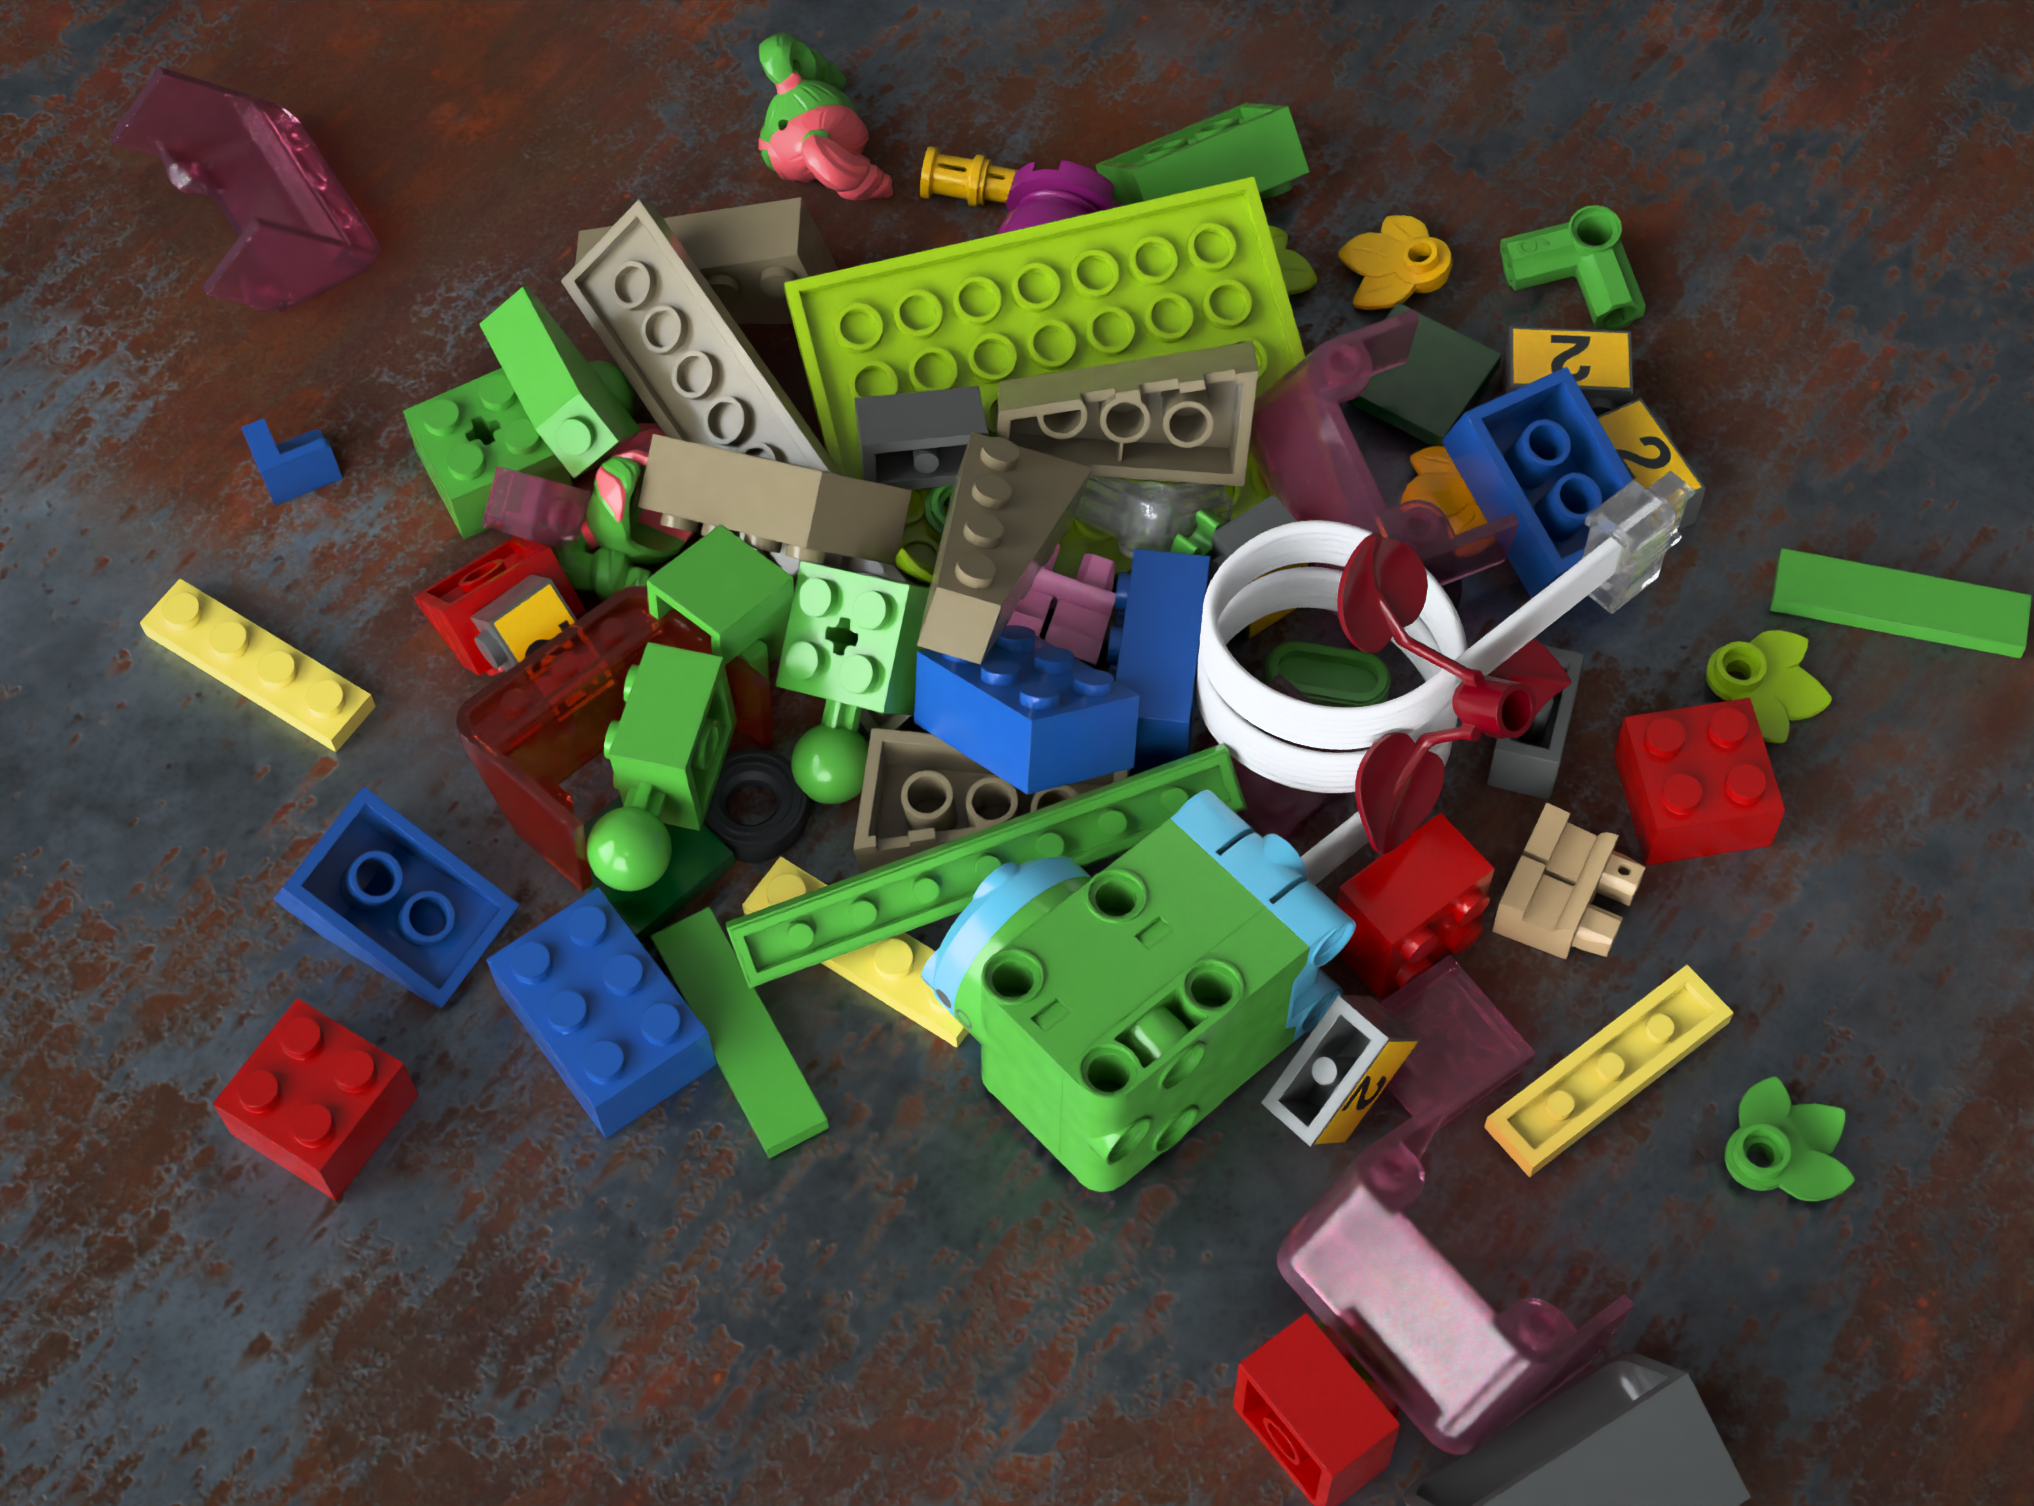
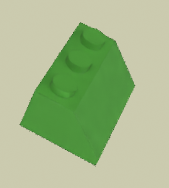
M1256 103L1241 104L1095 165L1097 172L1109 179L1114 185L1111 195L1119 204L1124 203V206L1249 177H1255L1260 198L1265 199L1291 190L1293 188L1292 179L1310 172L1289 106Z

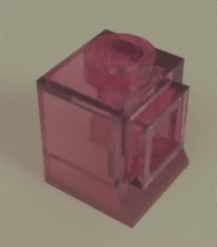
M497 466L481 526L562 548L564 539L573 542L578 541L591 492Z

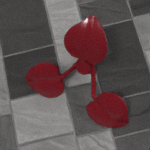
M1372 533L1365 537L1353 551L1340 579L1337 599L1338 617L1346 637L1361 651L1376 653L1382 650L1393 636L1395 642L1401 647L1463 680L1455 689L1452 699L1454 713L1462 722L1461 727L1424 733L1417 739L1416 743L1405 733L1391 732L1385 734L1372 744L1360 762L1355 780L1357 808L1372 848L1379 854L1385 855L1400 846L1421 825L1435 806L1441 793L1445 767L1442 759L1437 754L1428 751L1432 746L1461 739L1476 742L1479 740L1482 732L1498 739L1517 738L1530 728L1535 716L1545 704L1568 687L1572 681L1550 651L1534 638L1488 675H1483L1480 670L1467 668L1409 636L1403 627L1412 624L1423 610L1428 590L1427 572L1419 555L1409 545L1399 540L1386 538L1378 533Z

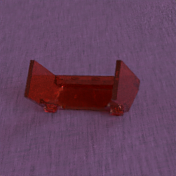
M631 586L614 593L462 704L456 716L460 743L514 832L582 892L592 885L584 826L575 817L571 796L559 784L604 751L608 727L612 720L620 721L626 705L624 701V685L627 673L631 665H640L648 642L712 655L711 636L676 609H672L660 620H657L649 613L648 591L645 586ZM736 656L725 665L737 719L735 727L761 749L767 750L774 744L770 681L739 656Z

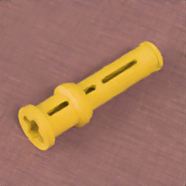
M929 146L922 167L920 197L930 199L933 194L961 198L966 199L968 206L973 207L984 205L986 200L1006 203L1013 178L1018 170L993 166L991 159H987L986 155L977 154L974 159L940 154L938 147Z

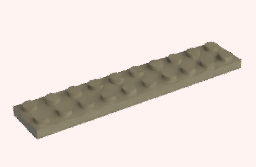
M638 199L570 270L561 282L666 437L843 475L653 203ZM740 532L739 538L744 541L745 533ZM782 543L780 553L755 549L793 576L795 591L800 562L804 560L787 557L788 544ZM828 552L825 554L823 563L825 565L843 567L920 585L914 577L901 571L893 564ZM864 708L862 709L860 719L869 735L871 734V728L908 731L915 724L914 716L880 713Z

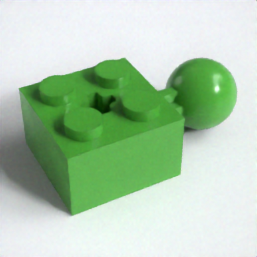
M588 361L629 415L633 417L637 404L636 391L621 369L607 361ZM503 368L403 410L416 452L464 540L574 491L570 473L533 427Z
M806 561L800 562L775 686L826 699L821 724L809 729L800 737L794 747L791 758V769L796 784L814 801L824 804H841L852 800L862 792L869 747L867 741L858 732L863 708L880 713L914 716L917 651L926 649L917 646L930 587L843 567Z
M650 642L647 643L640 665H631L627 673L624 685V701L626 705L620 721H611L604 742V756L611 761L614 771L613 786L614 789L620 792L623 807L603 815L591 829L587 840L588 862L594 874L607 886L620 891L642 890L653 885L665 873L671 860L672 843L664 823L701 831L737 723L723 657Z

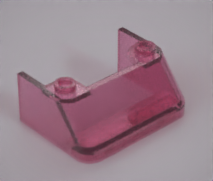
M158 67L109 135L113 144L158 156L168 170L167 176L169 180L181 191L191 195L201 193L214 197L239 238L202 286L206 295L250 305L262 312L270 310L282 312L367 271L381 253V246L302 124L289 111L274 102Z
M1413 309L1322 343L1258 396L1254 402L1249 447L1271 494L1283 504L1298 522L1309 520L1342 522L1378 533L1386 538L1402 541L1413 548L1422 560L1424 567L1443 586L1503 563L1519 526L1515 514L1507 515L1455 535L1445 513L1438 506L1430 502L1411 500L1387 508L1338 405L1362 394L1368 387L1371 376L1407 363L1419 318ZM1314 562L1309 563V567H1323L1336 569L1340 571L1344 570V567L1338 565ZM1329 610L1331 613L1338 616V612Z
M1437 1100L1367 1147L1288 1230L1277 1252V1265L1287 1283L1325 1325L1330 1326L1339 1334L1351 1354L1375 1381L1385 1389L1393 1401L1429 1441L1445 1452L1463 1455L1479 1449L1594 1361L1634 1304L1624 1294L1578 1329L1559 1309L1542 1300H1520L1500 1314L1489 1305L1403 1212L1417 1201L1423 1191L1425 1173L1419 1160L1448 1111V1108L1440 1100Z

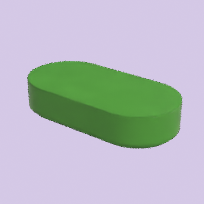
M1291 641L1277 646L1269 654L1265 665L1264 682L1270 688L1304 702L1330 707H1363L1387 701L1391 677L1386 664L1371 653Z

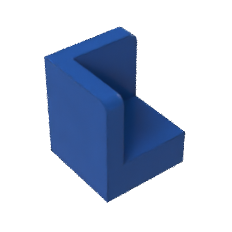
M264 418L241 427L275 506L343 479L327 438H324L321 430L315 429L276 445Z

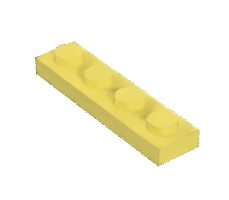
M181 578L140 621L148 637L334 752L341 748L376 707L370 693Z
M780 856L742 904L744 916L828 885ZM905 932L821 962L826 967L957 1048L969 1033L936 1000L934 991L921 978L925 964L935 951Z
M1687 964L1489 1115L1484 1128L1520 1168L1531 1177L1729 1024L1734 1012Z

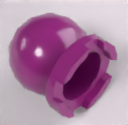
M1061 160L1058 170H1036V163L1031 162L1015 173L1006 200L1008 214L998 229L997 234L1124 206V203L1119 204L1111 195L1114 187L1112 182L1091 168Z

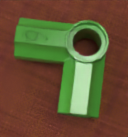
M1599 205L1586 206L1579 209L1571 217L1570 222L1501 239L1500 253L1503 271L1509 287L1512 286L1514 291L1574 276L1577 278L1594 327L1604 328L1608 331L1628 327L1634 320L1644 316L1646 308L1621 242V221L1617 214L1609 208ZM1585 242H1595L1599 243L1600 245L1592 246L1586 244Z

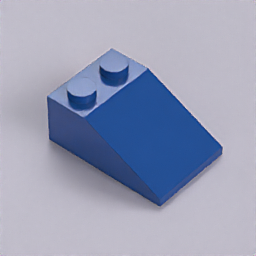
M362 786L273 898L274 901L322 937L438 1009L443 1008L520 905L365 786Z

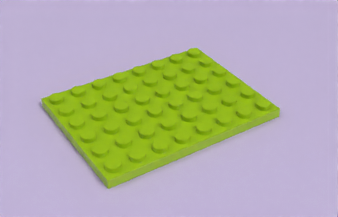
M1255 177L784 283V291L825 450L844 476L863 479L858 451L854 398L979 386L988 437H994L999 381L1253 341L1258 365V378L1244 486L1090 476L1072 526L1066 535L1062 536L1058 541L1061 547L1052 572L1076 580L1082 559L1086 553L1095 554L1116 563L1114 579H1118L1119 572L1131 573L1134 548L1170 552L1178 533L1189 539L1198 525L1196 521L1198 510L1210 509L1229 523L1272 495L1283 504L1298 522L1323 520L1347 524L1351 518ZM931 488L912 489L900 545L909 551L915 559L934 569L942 536L932 530L924 514L925 499ZM947 502V503L943 506V509H944V512H945L946 515H947V510H948L949 502ZM916 579L917 582L922 586L930 587L931 585Z

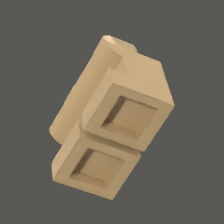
M1546 802L1524 849V853L1521 855L1499 902L1492 932L1565 960L1572 946L1607 957L1620 929L1623 917L1594 906L1592 902L1596 893H1599L1630 906L1646 867L1626 855L1614 851L1619 835L1608 832L1600 833L1598 836L1568 823L1571 813Z

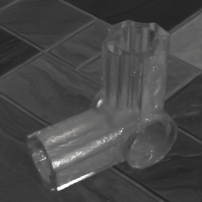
M1090 476L1074 519L1117 538V549L1119 552L1133 559L1134 548L1170 552L1178 533L1189 539L1197 528L1196 513L1200 509H1210L1226 522H1230L1233 501L1227 496L1224 485L1180 482L1169 486L1157 482L1141 481L1133 483L1124 478Z

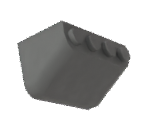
M1637 1353L1618 1355L1594 1366L1415 1481L1407 1489L1403 1497L1406 1506H1739L1751 1498L1688 1372Z

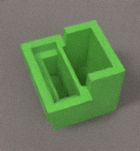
M720 524L647 579L649 613L657 620L661 619L663 635L680 648L723 657L729 684L752 701L770 687L769 664L782 654L794 596L793 576Z

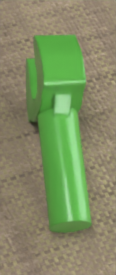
M1200 509L1196 513L1198 525L1193 535L1187 539L1178 533L1170 552L1210 556L1211 561L1213 532L1228 522L1210 509Z

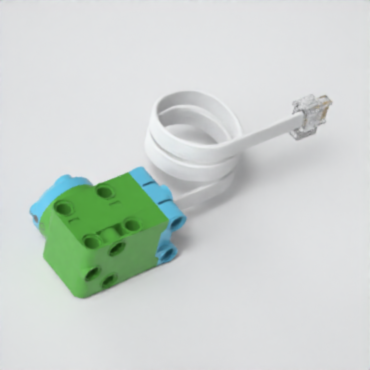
M1669 471L1648 489L1635 480L1629 482L1586 516L1585 524L1591 528L1584 554L1580 561L1469 649L1467 648L1463 625L1452 601L1426 568L1428 590L1425 605L1419 615L1420 617L1412 624L1403 628L1415 640L1467 668L1480 670L1483 675H1488L1587 595L1606 611L1613 614L1656 580L1659 576L1666 551L1681 540L1682 535L1677 530L1680 527L1684 513L1683 510L1686 507L1685 504L1688 499L1694 496L1695 489L1672 471ZM1309 520L1292 522L1265 531L1246 542L1228 557L1215 573L1205 594L1195 686L1197 704L1205 725L1219 744L1223 743L1228 748L1229 754L1245 767L1276 783L1295 789L1319 793L1355 792L1357 770L1367 750L1332 753L1304 749L1275 739L1252 724L1293 743L1322 749L1340 750L1371 747L1375 741L1391 732L1405 733L1416 743L1417 739L1424 733L1455 728L1458 717L1454 713L1452 699L1455 689L1463 680L1401 647L1395 642L1393 636L1390 640L1416 666L1425 683L1396 699L1363 707L1322 706L1284 695L1253 677L1236 661L1226 647V644L1249 624L1277 611L1292 608H1319L1338 612V589L1343 571L1323 567H1297L1280 570L1257 580L1255 579L1274 569L1297 563H1327L1345 567L1359 543L1373 533L1361 527L1342 522ZM1452 741L1436 744L1428 750L1437 754L1442 759L1444 767L1450 755ZM1207 789L1194 795L1175 815L1103 871L1094 875L1093 878L1074 860L1068 857L1038 858L1019 865L1014 862L1001 865L980 884L973 896L972 902L959 915L947 932L940 948L933 953L925 964L921 978L934 991L936 1000L981 1044V1074L983 1084L987 1090L1077 1178L1079 1183L1090 1190L1098 1192L1113 1191L1124 1185L1161 1153L1173 1147L1192 1127L1218 1107L1224 1099L1300 1036L1312 1031L1337 996L1343 995V989L1319 967L1332 960L1344 948L1355 931L1356 922L1315 885L1367 844L1369 840L1358 811L1300 857L1297 851L1282 837L1273 833L1262 837L1255 833L1250 825L1216 794Z

